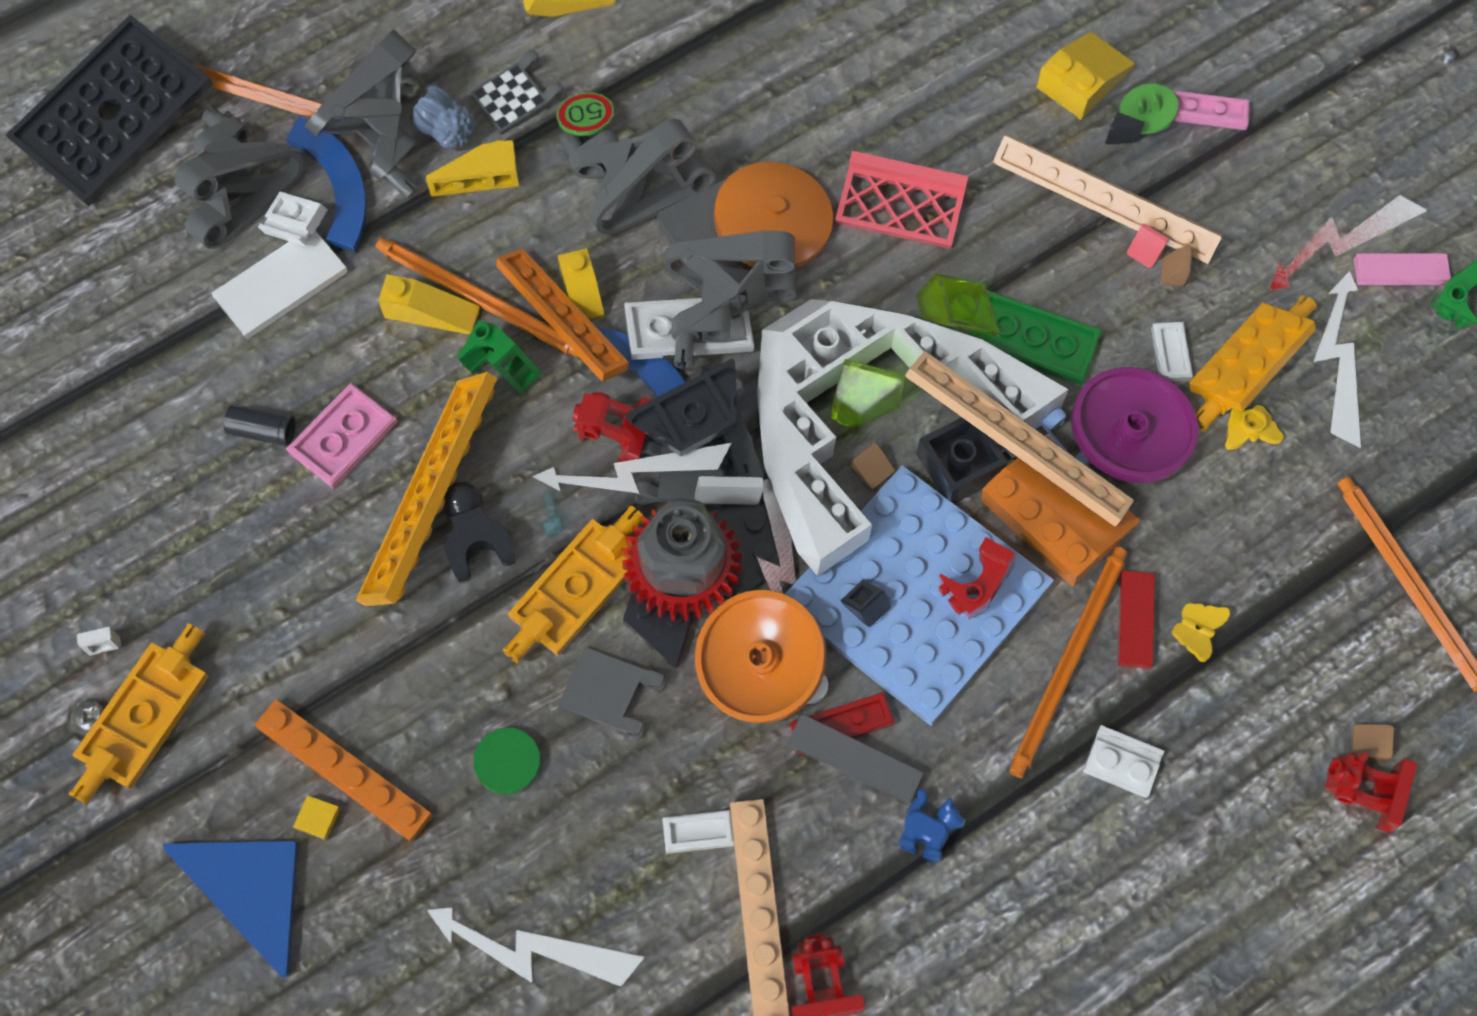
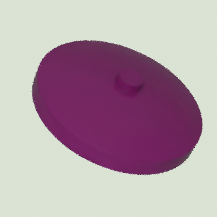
M1119 367L1099 373L1084 385L1072 409V431L1081 452L1099 470L1122 481L1153 483L1169 478L1186 464L1197 444L1198 422L1190 401L1175 384L1149 370L1135 367Z

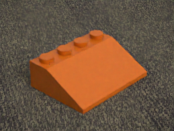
M1046 436V438L1055 443L1049 436ZM1020 458L1007 465L982 489L981 501L1072 587L1083 579L1141 522L1132 512L1127 510L1116 527Z

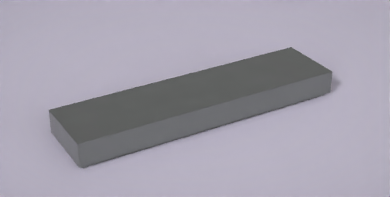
M803 714L800 715L787 743V746L907 804H910L923 775V772Z

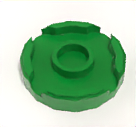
M513 727L499 728L488 733L478 743L474 753L473 768L478 780L489 791L499 795H515L522 792L523 789L536 780L541 768V754L535 740L526 732Z

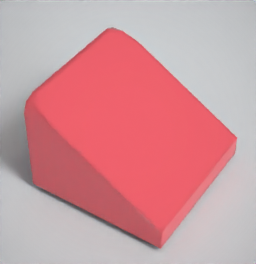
M1143 223L1128 248L1127 255L1146 267L1152 268L1163 254L1169 238Z

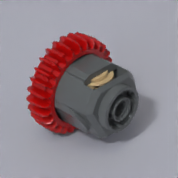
M674 498L670 499L667 504H664V508L658 512L652 509L651 521L642 516L641 524L643 528L633 525L632 532L635 537L627 536L626 544L629 547L623 548L622 551L624 558H626L622 560V569L627 570L624 573V580L632 582L629 584L630 593L639 592L636 596L638 604L648 599L646 603L648 612L657 606L660 618L667 610L670 611L672 621L675 620L677 613H682L684 621L687 622L689 612H694L696 617L700 619L701 609L706 608L711 614L713 613V602L720 606L724 604L722 595L731 598L733 590L730 586H738L739 579L735 575H741L742 566L737 564L742 561V553L736 552L740 549L739 540L732 541L735 537L734 529L725 531L727 529V520L724 519L717 523L716 511L712 514L707 513L703 503L694 499Z

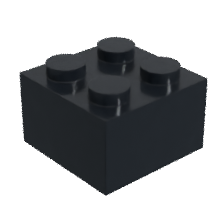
M963 417L920 438L916 452L917 457L941 494L952 503L986 486L1008 463L994 440Z

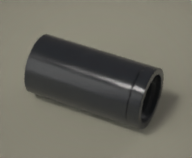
M230 404L224 418V431L228 435L284 446L291 444L296 429V419L293 415L238 404Z

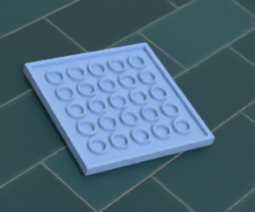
M902 465L861 510L863 515L872 524L868 542L819 576L809 567L785 595L795 599L810 611L820 625L826 643L928 725L932 726L1047 592L1054 580ZM985 537L1014 552L1015 564L1009 577H1006L989 607L969 620L964 613L959 616L947 601L951 598L949 594H946L944 597L938 591V587L941 585L939 575L941 573L961 584L976 581L983 570V566L979 562V547ZM863 579L884 591L891 604V608L871 627L864 625L840 601ZM977 595L969 596V598L976 599L978 597Z

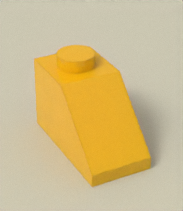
M587 248L557 255L561 277L569 299L590 321L604 318L605 314Z

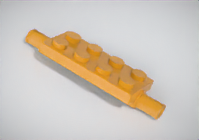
M1301 295L1289 311L1262 302L1189 382L1190 390L1201 395L1205 401L1195 413L1200 431L1205 432L1219 414H1224L1231 408L1243 412L1315 332V321L1307 319L1311 312L1317 308L1316 302L1312 298L1308 297L1306 299L1305 295Z
M629 506L613 526L609 525L608 527L602 526L594 519H591L507 613L509 618L520 626L521 630L502 649L506 656L509 658L513 657L512 661L518 664L536 642L542 643L557 656L564 651L625 581L624 573L627 570L622 569V560L626 558H624L622 551L623 548L629 547L626 544V538L633 533V525L639 526L641 524V517L644 515L639 510L635 513L636 508Z
M187 623L172 647L168 646L166 649H163L152 642L72 754L76 759L85 763L87 769L72 791L68 793L69 795L88 805L103 781L110 778L130 790L133 789L209 678L204 671L190 664L191 660L189 659L199 642L206 635L202 630L197 627L193 628L192 624Z

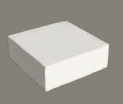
M110 626L76 634L78 646L90 656L121 647L120 636Z

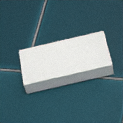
M1153 323L1151 332L1158 374L1171 382L1191 381L1193 375L1184 323Z
M700 476L695 490V500L703 504L758 505L763 491V478Z
M730 810L662 818L666 854L734 846Z

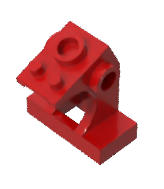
M603 392L584 393L581 404L576 403L574 408L573 422H576L573 431L578 432L579 440L581 441L585 437L593 440L599 439L600 435L609 437L617 441L622 447L618 462L635 460L640 456L646 434L629 424L625 414L652 399L643 396L633 407L610 399V396ZM606 413L622 418L621 427L604 422Z
M985 537L979 547V562L982 564L983 570L976 581L961 584L941 573L939 575L941 585L938 587V591L943 597L949 594L951 598L947 601L959 616L964 613L969 620L989 607L1006 577H1009L1015 564L1014 552ZM970 595L978 596L976 599L969 598Z
M1347 753L1346 756L1334 757L1328 767L1325 789L1335 794V800L1348 805L1356 803L1380 812L1377 829L1391 833L1401 827L1418 763L1404 758L1393 766L1391 773H1384L1366 765L1369 755L1367 753ZM1362 779L1374 783L1371 795L1358 789Z
M824 934L810 935L804 938L805 942L797 943L798 953L792 954L795 974H802L807 1004L792 1007L791 1015L849 1016L863 1013L865 1007L862 994L844 998L838 971L839 967H844L841 945L835 946L832 938H826ZM829 968L833 988L813 991L810 971Z

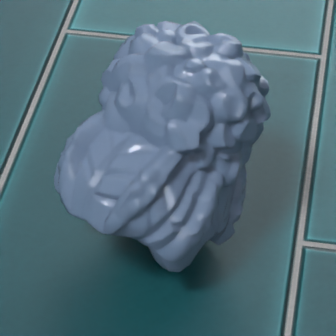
M431 85L427 88L428 94L421 97L414 107V115L409 116L410 124L416 130L430 134L444 148L457 149L460 146H464L475 131L476 121L473 120V115L469 113L467 107L459 105L442 88Z

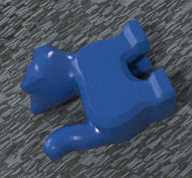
M919 789L917 791V798L910 805L905 817L904 832L901 834L898 845L900 849L915 854V842L924 843L926 847L923 858L937 863L941 860V850L946 844L950 832L962 828L965 823V817L962 815L959 806L952 803V798H948L941 805L937 813V819L922 811V808L928 801V794L926 790Z

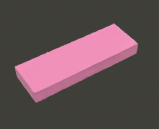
M1172 90L1178 99V114L1174 121L1246 130L1249 121L1250 100Z
M1357 253L1354 257L1357 285H1442L1451 278L1447 254Z

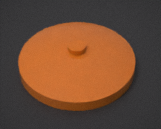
M779 162L754 163L734 172L722 184L714 206V225L718 237L758 231H785L794 235L795 265L797 268L810 263L822 252L833 226L832 206L822 186L803 170ZM741 261L751 267H754L757 263L755 261Z
M770 590L744 592L729 598L723 605L718 606L705 621L698 636L695 649L697 677L709 700L727 715L741 721L757 724L777 722L801 710L817 692L824 677L827 662L826 642L820 625L814 616L795 599Z

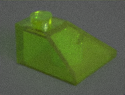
M935 273L916 294L921 316L924 320L991 335H997L1000 332L985 283Z
M845 359L832 406L831 419L844 426L856 425L862 427L899 409L906 379L905 375Z

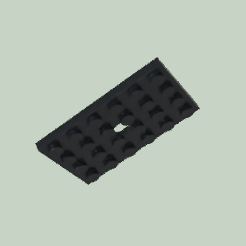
M130 14L5 136L89 207L213 85V82L206 74ZM107 103L121 105V111L114 119H103L101 110Z

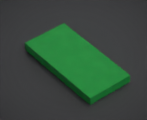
M986 290L969 335L986 341L1033 369L1083 385L1102 329Z

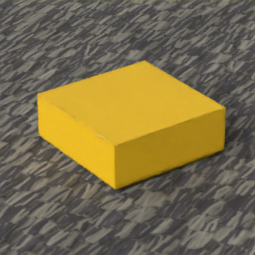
M306 796L293 828L327 841L340 808Z

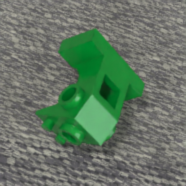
M1477 259L1440 285L1429 304L1430 307L1436 310L1435 314L1447 321H1452V319L1456 321L1454 326L1458 329H1462L1463 326L1469 328L1477 324L1476 316L1467 305L1469 290L1472 287H1477Z
M478 320L473 331L469 334L464 347L458 351L459 356L457 359L472 374L486 362H489L520 395L542 374L526 354L493 323Z

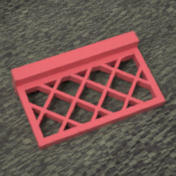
M852 151L835 223L951 249L968 176ZM853 176L866 178L870 187L857 194L851 185ZM887 183L895 185L899 193L886 200L878 188ZM914 190H920L925 193L928 200L915 207L908 194ZM849 191H850V193H851V195H852L853 197H851V198L848 199V195H849ZM874 191L881 204L867 210L861 198ZM944 196L956 198L955 207L945 213L937 203V200ZM903 197L910 210L897 217L890 204ZM854 202H857L863 211V214L856 218L843 216L845 207ZM932 204L939 217L926 224L918 211ZM885 208L893 220L885 225L877 224L871 215ZM914 214L921 227L914 231L905 230L901 221ZM951 215H953L952 222L948 219ZM943 221L949 229L948 238L934 236L930 228Z

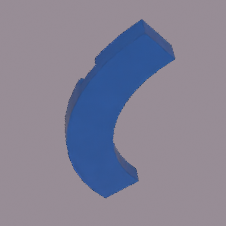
M299 116L286 141L289 146L301 150L317 163L319 162L326 171L334 188L335 213L331 229L326 238L328 244L356 253L365 229L367 204L365 187L359 169L353 157L335 136L323 132L318 137H315L305 128L308 120Z
M596 327L629 362L628 369L638 375L639 379L650 388L655 396L658 397L685 383L682 376L665 358L631 360L627 334Z

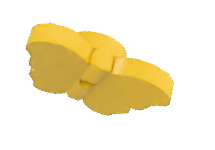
M1256 405L1253 409L1243 410V412L1232 409L1227 423L1228 430L1226 432L1227 440L1225 447L1229 450L1238 449L1249 439L1252 442H1256L1258 438L1267 443L1279 445L1282 443L1284 435L1278 429L1276 423L1271 420L1272 417L1265 407Z
M1188 603L1181 611L1183 620L1173 627L1172 635L1181 645H1186L1187 650L1194 654L1200 662H1205L1212 653L1210 639L1215 634L1214 630L1219 629L1225 624L1230 616V610L1226 607L1217 608L1211 605L1205 607L1203 604Z

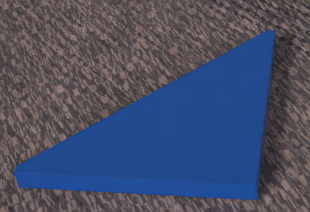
M296 841L163 844V849L272 968L281 977L289 978L298 843Z

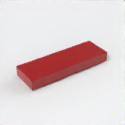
M1122 570L1120 573L1117 666L1151 669L1153 666L1154 573Z
M884 692L807 716L853 739L893 726L895 723ZM798 720L789 722L791 732H793Z

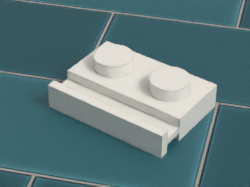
M279 192L265 215L267 220L264 225L260 224L258 228L267 235L306 246L308 244L306 241L308 235L314 234L327 209L321 203Z
M1101 725L1097 731L1083 772L1147 798L1164 751Z

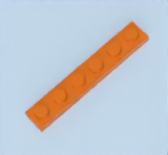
M523 248L497 257L496 267L602 382L628 370L629 362Z
M277 699L272 702L254 724L258 730L410 843L415 840L433 817L428 810Z

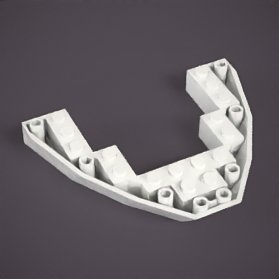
M810 299L762 330L757 387L764 467L797 553L813 572L819 576L869 540L872 524L820 465L833 456L836 436L808 406L807 402L888 349L892 348L909 368L926 351L1032 428L1055 409H1061L1068 389L986 341L900 313L834 301Z

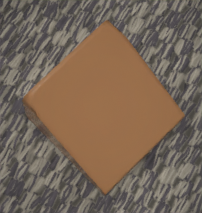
M1185 245L1163 258L1161 282L1163 284L1185 285L1191 272V245Z
M873 443L859 454L851 464V470L871 491L895 473V469L876 443Z
M1354 724L1352 727L1351 753L1369 754L1368 761L1386 763L1393 756L1394 726Z

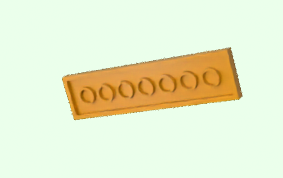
M485 372L456 381L355 601L364 606L396 604V601L403 596L406 590V579L419 561L418 553L420 548L431 535V524L435 515L444 506L445 493L448 487L455 481L459 462L469 451V440L482 422L481 414L483 409L494 395L495 390L493 387L498 378L491 373Z

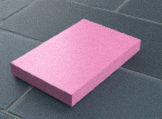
M350 383L298 435L286 450L292 457L334 489L398 421L391 413Z

